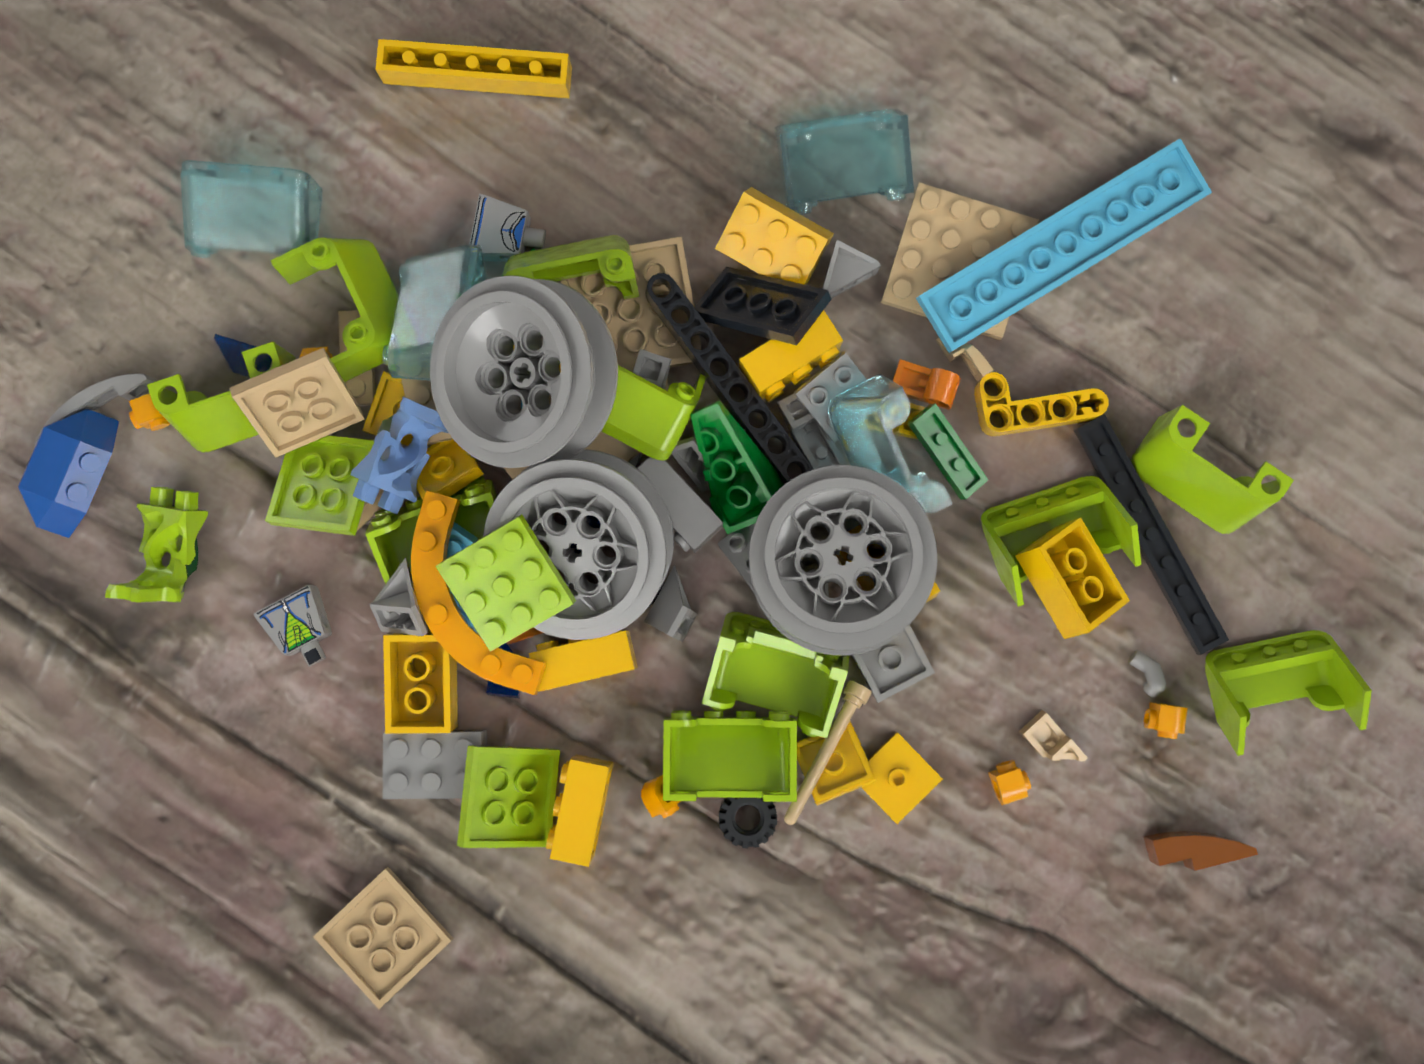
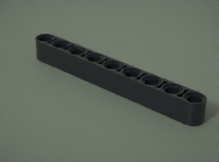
M665 273L653 275L649 279L645 290V297L648 303L699 372L706 376L707 383L743 429H746L747 435L774 466L784 485L792 480L787 474V467L790 463L797 464L801 468L802 474L814 470L674 279ZM656 284H663L668 288L669 295L664 298L654 295L652 287ZM674 310H683L688 316V321L684 324L676 323L671 317V313ZM695 335L703 336L707 342V347L703 350L695 349L691 344V337ZM713 361L722 362L726 367L725 375H714L710 370V363ZM740 387L745 393L744 401H733L729 395L730 388ZM751 412H757L762 415L764 424L761 428H755L750 425L748 417ZM770 438H777L781 441L783 449L780 454H774L769 450L768 441Z

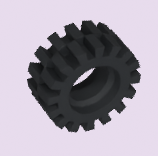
M724 798L719 809V826L724 837L727 840L729 839L733 845H739L745 849L752 846L756 848L761 843L765 844L771 835L773 836L775 826L777 825V812L773 802H763L762 798ZM744 805H752L760 812V822L751 830L740 828L735 821L737 810Z

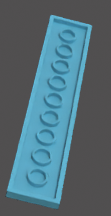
M1178 139L919 295L916 300L946 350L950 353L1211 194L1212 191L1182 140Z

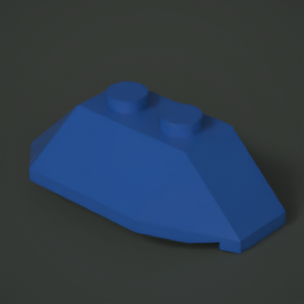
M84 409L43 427L18 484V489L36 527L67 538L72 535L86 515L111 458L119 425L118 420L90 409Z

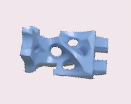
M402 398L396 413L382 421L369 454L351 471L350 475L359 479L353 494L354 497L374 504L379 490L383 489V494L377 506L395 514H398L405 499L412 502L417 501V480L423 467L431 457L426 453L428 439L441 431L448 433L436 410L408 398ZM407 434H412V442L403 448L401 446L402 438Z

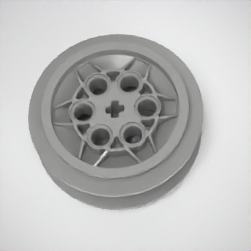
M500 276L484 280L468 289L453 303L438 328L430 360V381L433 400L443 425L454 441L468 454L484 463L503 468L536 466L552 460L570 459L582 452L594 441L603 429L613 408L618 384V364L611 333L593 304L582 294L567 285L550 280L530 279L520 276ZM543 336V345L541 346V337ZM560 363H561V373H560V371H559V364H560ZM549 395H551V405L549 404Z
M584 449L570 459L552 460L527 467L500 492L486 519L483 537L522 514L537 539L544 540L548 544L549 551L546 553L556 569L564 574V581L577 601L533 628L559 638L571 640L595 639L616 633L630 625L652 603L668 574L673 558L674 532L672 521L665 501L657 488L640 470L630 463L601 451ZM554 513L563 514L566 517L567 525L558 524L554 519ZM586 516H595L600 521L601 527H591L587 522ZM572 543L577 544V549L582 550L579 554L575 553V548L570 547ZM602 546H611L616 552V557H607L602 551ZM586 572L595 574L598 578V583L588 582L584 574Z
M833 465L817 468L797 476L782 486L770 498L758 516L753 529L749 550L751 583L755 597L765 616L781 634L792 642L811 651L839 656L865 653L877 649L899 636L924 607L933 588L937 570L935 536L928 517L920 504L903 486L882 473L859 466ZM850 519L856 520L861 524L862 530L859 533L850 534L844 529V522ZM816 526H822L827 529L829 536L825 540L818 541L811 536L810 531ZM871 544H878L884 549L885 555L880 559L871 558L867 553V547ZM840 551L848 553L847 559L852 562L846 561L845 565L838 564V558L833 555L839 556ZM811 557L818 562L819 568L815 572L807 573L801 569L800 562L804 558ZM863 575L869 576L873 579L875 587L870 591H863L857 586L856 579ZM834 582L841 587L842 593L836 598H829L824 594L823 586L826 583Z

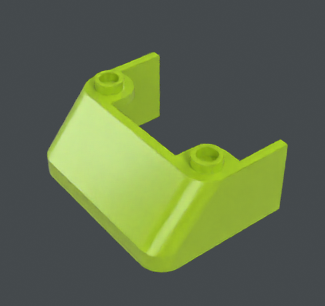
M316 238L270 260L273 267L290 285L320 270H327L335 265L338 266L361 316L349 322L343 330L342 338L347 351L330 358L344 382L395 358V353L410 350L415 346L417 332L378 250L369 240Z
M618 365L616 397L609 418L601 431L653 459L667 460L675 449L691 417V413H693L698 404L706 376L700 374L693 387L685 382H676L670 384L666 391Z
M1094 476L1081 477L992 507L981 515L983 532L999 577L1018 607L1024 605L1021 583L1026 581L1028 577L1015 555L1054 527L1071 520L1082 518L1102 554H1109L1122 549L1135 567L1142 565L1138 524L1100 478Z
M1310 630L1223 648L1208 653L1205 658V673L1216 720L1237 756L1244 755L1246 727L1250 724L1251 717L1248 710L1250 708L1308 697L1315 707L1324 711L1345 709L1359 730L1367 728L1372 690L1332 636L1326 632Z

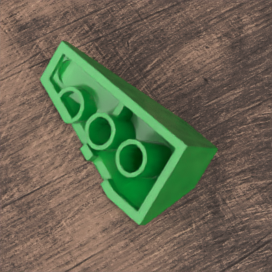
M719 400L694 411L690 416L698 451L702 453L705 469L703 472L705 481L709 483L711 507L716 516L723 522V528L726 533L730 534L755 524L766 503L784 486V483L774 466Z

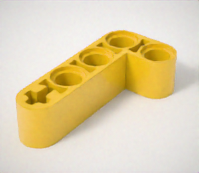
M997 372L986 374L974 388L981 430L989 436H1002L1088 422L1103 415L1109 406L1107 395L1102 390L1095 388L1011 401L1008 382L1002 374ZM986 382L994 383L997 386V396H990L985 392L984 384ZM1086 401H1089V403H1095L1096 408L1093 410L1091 407H1084L1077 410V406L1082 405ZM1054 403L1064 406V418L1054 414ZM1022 408H1028L1033 411V423L1026 422L1022 418ZM991 413L1001 415L1003 418V426L1001 428L994 427L990 423L989 417Z

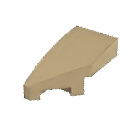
M940 338L936 339L949 362L961 356L977 382L985 375L994 371L985 357L973 345L965 343L948 353Z
M1043 710L1018 731L1042 757H1047L1052 761H1060V759L1086 761L1088 759L1076 743L1066 736L1053 719Z

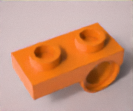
M900 359L889 391L928 404L936 403L938 407L950 410L961 378L958 374L941 368L930 369Z

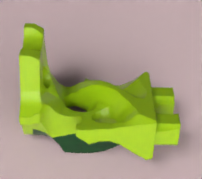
M151 487L150 502L138 503L136 506L144 522V533L139 552L144 553L143 557L146 561L145 571L129 583L109 584L106 589L105 598L125 599L136 603L155 601L181 602V599L184 597L185 583L188 577L197 570L198 543L196 537L208 517V511L198 509L199 492L176 490L174 506L172 505L174 488ZM168 552L171 555L169 565L165 567L162 564V558Z

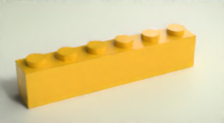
M378 39L375 70L384 84L570 98L572 66L569 54Z

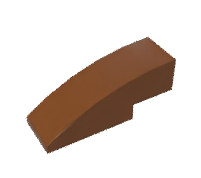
M1180 831L1143 836L1150 862L1158 866L1183 860L1185 867L1197 871L1258 855L1257 848L1227 837L1208 833Z

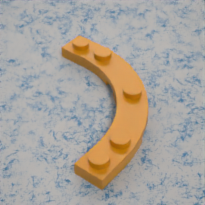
M426 491L416 523L411 551L413 588L426 624L441 646L458 663L471 672L496 684L537 695L547 663L520 656L499 647L490 652L479 633H476L465 621L453 595L450 593L448 585L435 567L447 559L448 543L461 501Z

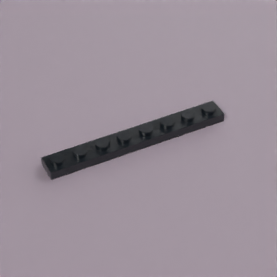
M1103 414L1075 429L1074 432L1098 476L1138 524L1140 552L1196 654L1202 655L1228 641L1229 639L1106 415Z

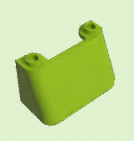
M609 235L519 253L511 256L504 267L503 276H520L555 282L602 273L605 287L613 286L622 293L624 300L640 297L629 244L623 237L618 235Z
M730 612L726 614L702 704L708 705L716 711H725L735 705V701H740L773 711H788L791 716L797 717V725L804 734L811 737L820 736L827 738L848 674L850 655L836 656L811 651L789 640L769 620L740 612Z

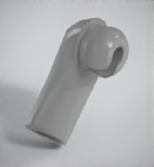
M1135 650L1130 656L1128 663L1145 673L1147 682L1144 683L1143 690L1147 695L1156 697L1160 692H1164L1167 684L1162 668L1158 662L1139 650Z

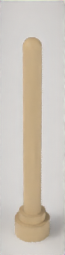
M851 680L847 683L843 691L845 703L797 791V802H791L784 816L786 824L793 825L796 823L856 708L860 709L862 704L865 705L872 692L865 686Z

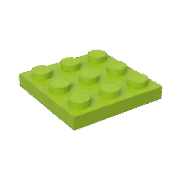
M327 435L286 453L265 521L274 526L356 536L365 501L353 496L359 479L350 474L369 454L374 440Z
M522 514L435 566L490 652L570 607L577 601Z
M468 745L457 846L461 848L546 847L548 834L553 825L560 750L555 748Z

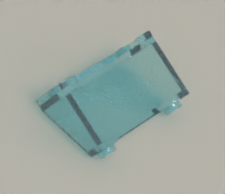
M899 109L869 111L783 124L775 127L786 206L800 215L813 212L812 207L817 206L818 202L875 193L886 196L889 201L906 198L905 194L914 193L908 115Z
M193 160L182 162L180 179L184 245L191 252L192 256L210 258L211 254L218 252V249L276 253L281 256L318 238L323 189L310 174L290 168Z
M466 244L407 258L405 264L400 265L399 282L401 286L390 343L385 345L383 349V363L388 365L392 378L430 381L432 347L444 316L464 292L487 278L480 245Z
M878 374L831 399L827 409L828 416L851 466L871 469L893 479L917 500L925 513H935L953 504L943 484L936 480H928L924 472L918 474L910 473L892 429L905 422L910 414V404L902 386L882 374Z

